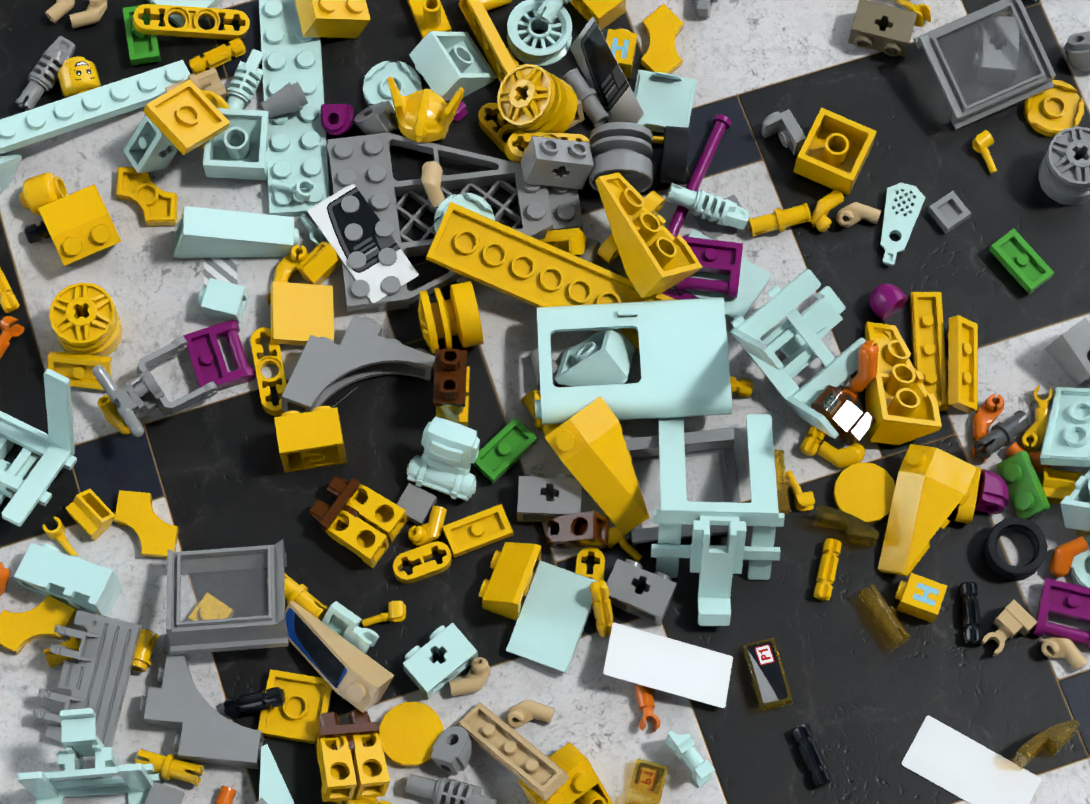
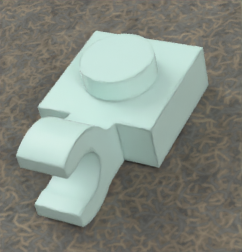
M337 601L330 605L322 620L324 624L364 653H367L369 647H373L379 638V635L373 630L359 627L358 625L362 619Z

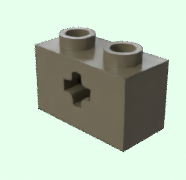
M859 0L848 43L854 44L860 49H874L882 51L889 56L905 57L917 13L868 0Z

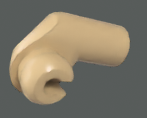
M56 0V3L45 12L46 16L50 21L56 23L74 7L75 0Z
M89 0L90 4L86 11L70 14L73 29L98 23L107 9V0Z
M436 161L426 162L422 166L421 176L422 184L432 207L439 206L445 200L441 189L443 170Z
M853 202L839 210L836 219L839 225L843 227L852 226L861 220L877 225L882 210Z
M1050 637L1042 642L1041 651L1045 656L1066 659L1075 671H1078L1088 663V660L1068 638Z
M477 657L473 659L471 668L465 678L449 681L452 697L478 692L483 688L490 676V666L485 658Z
M527 699L509 709L506 717L507 723L513 728H519L533 719L550 724L555 708Z

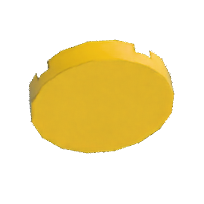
M1052 80L1053 88L1030 97L1024 102V116L1027 123L1036 132L1046 137H1054L1066 128L1078 126L1084 115L1082 97L1080 99L1076 93L1077 90L1072 85L1061 80Z
M866 462L852 464L841 472L834 484V502L839 511L852 515L868 525L875 524V522L886 518L890 513L895 482L885 469L876 464Z
M404 702L394 706L384 715L379 727V736L384 753L393 763L403 767H420L432 759L430 757L433 752L432 747L439 735L444 731L439 715L430 706L420 702Z

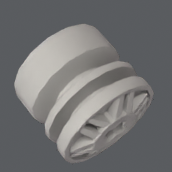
M611 122L599 125L591 131L589 143L591 145L590 150L594 167L589 174V184L593 189L598 191L595 180L599 176L618 172L638 193L644 192L651 187L653 183V163L650 158L653 154V134L650 129L632 122Z
M1075 126L1066 128L1056 134L1039 166L1038 179L1042 190L1050 199L1060 204L1074 206L1090 200V128Z

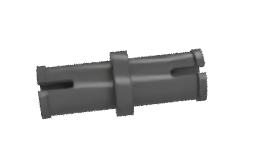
M1019 410L1006 421L996 423L992 426L991 432L975 442V451L978 452L986 446V450L980 453L979 456L987 459L1002 446H1009L1013 443L1014 437L1031 426L1029 416L1022 422H1019V419L1026 415L1025 412Z

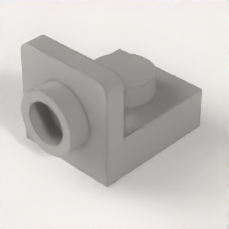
M790 109L781 113L779 111L771 113L762 123L761 134L763 138L778 132L779 139L785 148L789 147L793 155L800 152L807 137Z

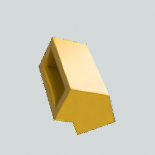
M580 228L549 230L546 232L545 238L539 240L570 254L582 255L584 254L588 238Z
M322 241L295 268L309 284L321 285L342 264V260L329 243Z
M1043 468L1040 483L1048 502L1060 505L1065 496H1070L1074 491L1075 483L1083 474L1081 472Z
M91 489L77 494L73 502L65 508L68 514L93 541L110 528L116 517Z

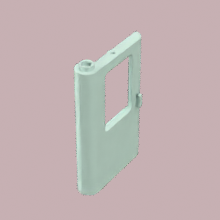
M723 297L537 307L541 400H535L536 419H542V425L562 424L600 396L603 397L619 421L732 414V394ZM634 328L638 331L641 380L638 383L574 387L554 386L551 357V335L553 333Z

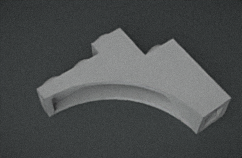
M353 315L340 345L335 344L333 340L327 337L310 335L282 394V411L311 412L314 408L321 406L337 391L352 383L370 377L406 375L430 381L435 371V356L424 349H414L403 345L397 339L382 337L383 325L378 324L372 318H361Z
M165 634L163 654H167L165 666H160L158 672V685H162V688L148 687L147 696H142L140 715L144 716L148 726L182 729L181 732H176L174 751L178 752L179 758L183 761L260 770L261 747L264 742L262 731L241 726L227 719L211 707L193 682L187 654L171 655L168 635Z

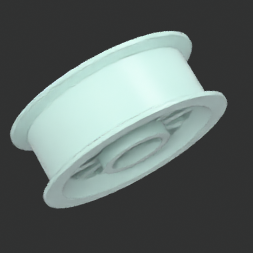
M525 0L512 10L507 22V42L511 52L518 60L525 64L548 66L558 62L567 54L572 41V20L568 11L563 6L551 24L546 23V20L542 21L535 15V12L544 0ZM535 30H543V31H545V33H543V34H536V33H534V31H535Z

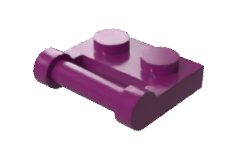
M682 236L702 265V268L699 270L700 272L730 275L729 282L688 277L676 284V291L685 292V289L728 294L727 297L737 298L743 243Z
M236 320L226 321L183 335L188 342L186 346L200 387L214 381L218 387L217 390L237 383H247L256 378L253 367H249L238 335L240 328ZM217 338H227L237 370L228 372Z
M1045 578L1033 635L1043 637L1046 634L1058 638H1068L1071 641L1086 644V648L1090 649V631L1087 632L1047 622L1048 614L1090 624V588Z

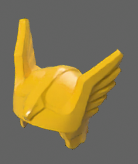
M388 77L387 82L396 113L397 124L402 135L417 143L444 140L449 125L454 119L459 104L463 99L465 90L460 87L449 103L431 89H424L408 96H403L397 88L393 77Z

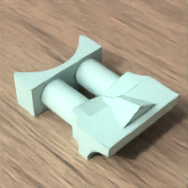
M672 730L668 732L665 744L671 748L679 760L683 759L692 771V778L698 787L712 779L711 773L715 769L708 759L704 761L694 748L695 743L688 733L678 735Z

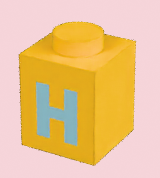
M621 28L616 30L608 29L606 42L625 78L630 79L636 51L637 33H631L629 30Z
M911 573L906 582L900 581L894 597L900 600L897 610L933 623L938 616L948 586Z

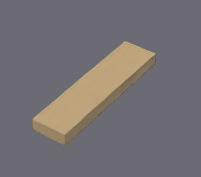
M481 702L457 723V726L465 728L471 740L545 801L569 779L567 772Z

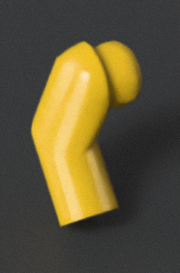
M834 190L818 200L811 216V224L819 232H825L832 224L831 219L827 217L829 211L844 202V196L839 190Z

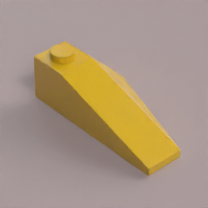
M619 172L599 176L595 180L625 272L641 298L663 293L702 268L688 243L680 235L675 238L663 225L666 220L660 214L657 216L653 215L644 206L645 199Z
M866 322L865 340L874 341L872 345L877 343L879 346L877 375L865 388L866 412L876 420L868 429L869 441L901 445L939 431L942 424L938 402L933 393L928 394L922 383L925 378L921 371L915 370L910 361L911 353L895 325Z
M600 396L545 436V439L563 464L615 526L625 535L650 518L640 483L636 478L631 462L632 458L622 434L623 430L620 421L603 397Z
M909 445L898 471L878 565L880 572L905 577L910 574L930 548L929 541L939 528L945 529L950 522L947 518L958 504L962 506L969 498L980 471L976 466L936 447Z

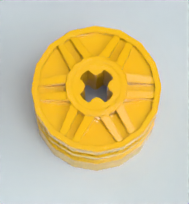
M524 64L514 68L506 75L499 87L497 103L502 117L526 132L563 133L569 128L575 118L577 96L572 86L538 65Z
M471 281L450 285L449 300H444L441 290L434 288V303H430L427 290L419 291L418 317L423 339L429 346L431 354H435V349H439L438 339L443 338L445 349H452V336L458 335L463 348L484 344L478 305Z
M80 282L64 288L52 301L49 312L51 326L60 346L65 352L107 357L115 351L121 341L123 328L113 300L105 289L93 283Z

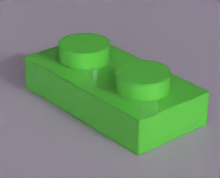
M138 6L123 8L129 57L132 66L161 61L158 36L139 33L133 26V15ZM143 14L141 18L145 25H149L152 20L149 18V14Z
M1014 228L992 244L989 249L1028 294H1031L1054 275L1053 270Z
M515 417L479 451L475 462L472 464L494 484L538 442V438Z
M1020 451L996 464L1001 478L1008 486L1009 497L1018 517L1030 520L1051 509L1027 451Z

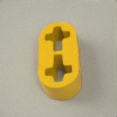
M977 467L980 471L969 498L962 506L958 504L955 509V522L971 524L980 480V467Z
M437 541L401 553L395 558L393 563L394 576L401 583L411 584L440 574L451 565V550L445 543ZM438 550L440 555L445 554L442 557L443 563L437 564L435 560L424 562L433 557V551ZM408 561L409 565L420 563V565L413 567V573L407 575L405 571H399L403 568V562Z
M595 547L582 549L577 555L575 573L596 581L604 580L605 557L602 551ZM588 556H594V561L599 562V564L594 565L593 574H587V564L581 562L587 561Z

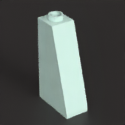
M184 206L174 229L173 258L285 257L293 246L298 244L299 231L297 228H294V217Z

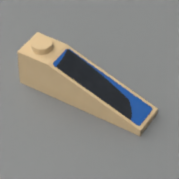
M290 601L285 609L288 640L332 689L362 713L381 700L394 675L296 602Z

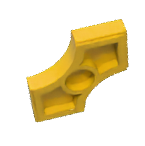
M662 4L642 21V28L648 35L650 45L646 54L641 58V64L650 72L672 74L683 63V60L676 51L675 39L683 29L684 23L665 4Z
M117 167V198L136 204L143 211L147 226H176L178 222L177 194L159 189L151 181L149 172L138 174L134 167Z
M119 490L114 521L118 525L130 528L138 535L142 546V556L167 559L168 550L172 549L173 552H176L179 528L162 521L155 514L151 493Z
M48 595L42 603L29 611L14 613L3 610L0 614V646L18 654L26 644L38 638L52 637L62 640L63 636L54 632L55 626L69 627L77 610Z

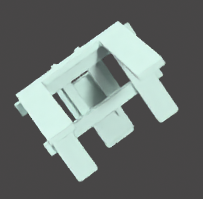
M805 269L782 290L778 285H774L766 292L771 299L746 320L741 315L736 317L731 322L734 328L729 332L794 413L835 439L839 436L838 432L824 415L811 408V404L827 385L834 387L840 385L844 387L852 380L850 375L858 369L859 348L866 340L859 338L838 357L835 358L821 339L843 320L840 314L846 307L829 286H825L813 296L816 301L800 314L796 307L821 286L820 281L812 271ZM778 349L786 356L782 361L774 354ZM818 357L825 368L799 388L792 378Z
M47 369L43 374L48 434L0 411V505L6 497L11 498L2 511V518L16 526H21L37 503L43 506L47 505L52 497V494L46 491L63 467L71 470L77 462V458L74 457L75 447L70 379L51 369ZM14 443L24 447L12 464L4 460L14 446Z
M768 414L746 415L751 503L687 501L684 417L658 418L660 510H654L653 524H659L658 544H651V557L656 558V571L665 573L671 578L678 576L679 558H690V572L699 573L698 625L700 626L730 625L733 574H742L743 560H749L748 579L769 580L772 560L780 561V547H774L776 527H784L785 515L784 513H779L772 417ZM682 524L693 525L691 545H680ZM710 525L728 526L726 546L710 545ZM746 526H753L751 546H745Z
M92 708L61 710L59 712L61 719V741L65 746V751H58V765L63 771H37L17 774L18 782L35 798L36 804H63L65 798L123 793L128 794V804H144L149 789L153 787V781L161 783L159 773L148 774L154 773L153 764L136 763L121 765V760L113 748L105 747L97 736L96 713ZM95 756V768L84 769V757ZM71 779H72V781L51 782V781L71 780Z

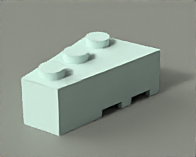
M31 543L14 575L19 586L45 597L48 595L76 610L107 617L122 590L117 574L113 570L87 562L74 555L69 556L60 553L57 548L46 543H42L41 546Z

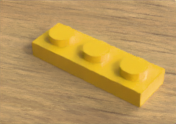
M957 315L949 318L948 405L966 413L978 411V324Z

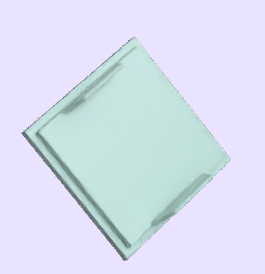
M638 70L634 95L644 111V115L637 124L645 126L651 132L664 134L666 126L688 128L697 80L673 74Z

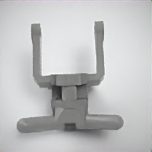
M184 336L141 358L137 365V374L140 380L133 385L128 380L124 383L125 387L119 389L103 366L96 365L92 370L93 375L112 403L118 407V412L134 437H141L144 434V428L139 420L156 408H159L165 416L173 415L202 399H209L217 393L218 387L212 381L173 402H169L150 371L147 370V368L187 349L186 345L188 342Z

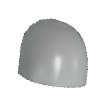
M1090 31L1069 36L1064 46L1068 62L1076 69L1090 71Z
M389 100L363 109L354 118L356 125L366 135L379 133L394 134V131L398 129L396 113Z
M451 726L445 729L433 745V752L430 757L447 774L455 776L459 771H464L472 754V741L465 728Z

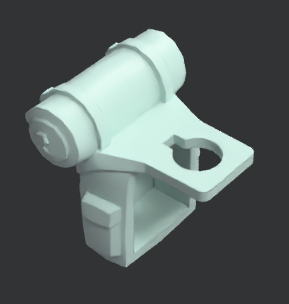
M435 416L431 422H428L423 431L421 445L424 447V453L422 456H414L407 465V480L415 482L418 487L425 486L450 495L454 500L460 498L468 501L476 492V476L470 473L471 463L475 462L479 453L480 439L477 437V431Z

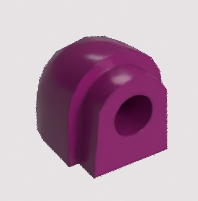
M322 104L321 125L327 133L340 136L350 130L354 120V107L347 104Z
M882 283L871 292L869 305L884 323L903 308L908 297L899 287L890 283Z
M982 469L975 511L990 514L1002 513L1009 504L1008 486L998 474Z

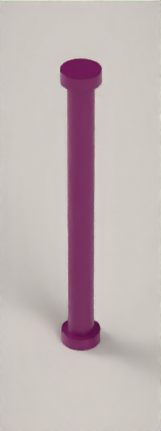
M722 114L715 115L713 119L714 127L686 189L698 191L725 129H729L732 123L727 116ZM680 205L677 206L667 228L675 238L678 236L689 209Z

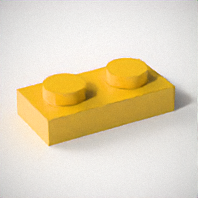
M50 351L47 356V369H51L69 378L71 387L104 390L92 372L96 365L103 366L112 378V357Z
M502 504L442 526L454 558L513 536V530Z

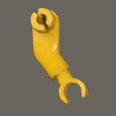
M299 244L293 246L291 251L277 264L273 281L289 282L290 277L298 271L295 267L308 255L307 249L303 245L301 248H299ZM270 292L267 295L268 306L270 305Z
M1040 385L1034 390V400L1037 403L1035 422L1020 439L1021 446L1027 451L1038 449L1044 441L1051 410L1049 409V403L1052 400V388H1050L1049 396L1045 400L1037 397Z

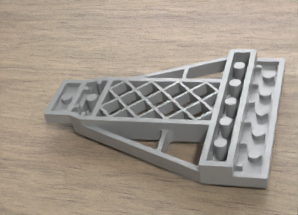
M392 133L327 140L334 194L346 186L354 184L380 219L375 225L376 234L381 238L392 236L406 257L427 255L436 235L434 230L435 223L428 227L419 219L427 209L435 214L438 208L432 207L429 198L425 200L418 195L426 194L421 178L396 181L393 178L389 149L391 146L432 154L434 161L438 163L439 157H445L496 169L454 175L442 174V192L447 198L453 195L449 191L463 189L459 193L463 194L469 193L471 190L499 210L494 216L495 221L498 222L505 214L516 222L512 228L539 240L544 239L546 232L549 230L580 228L583 231L578 189L527 184L524 181L520 163L435 143H417L405 136ZM515 183L516 189L509 184ZM492 186L487 193L479 187ZM500 187L512 195L504 205L492 197ZM351 195L344 197L341 201L342 210L348 214L357 212L360 207L359 200ZM403 196L396 204V197ZM410 198L422 205L414 215H411L402 208ZM516 199L520 216L509 209ZM398 214L408 220V223L401 231ZM356 223L349 224L344 231L345 237L352 242L360 240L363 236L362 227ZM414 225L425 232L419 241H413L405 236ZM384 248L379 252L378 258L382 265L391 266L396 262L397 254L392 248ZM359 251L352 252L348 257L349 266L354 270L362 269L366 265V256ZM342 261L348 311L379 308V312L408 309L410 304L419 300V291L427 290L429 295L434 292V288L441 289L464 277L449 270L445 275L413 291H409L407 283L401 286L397 277L388 276L382 282V289L389 295L376 303H372L367 296L370 292L368 282L365 280H355Z

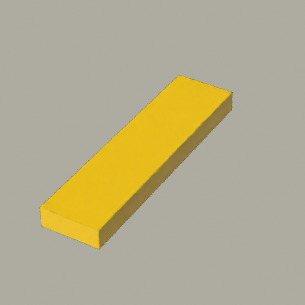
M911 292L909 299L913 366L916 371H921L925 379L922 383L928 394L933 393L939 411H947L949 405L942 293Z

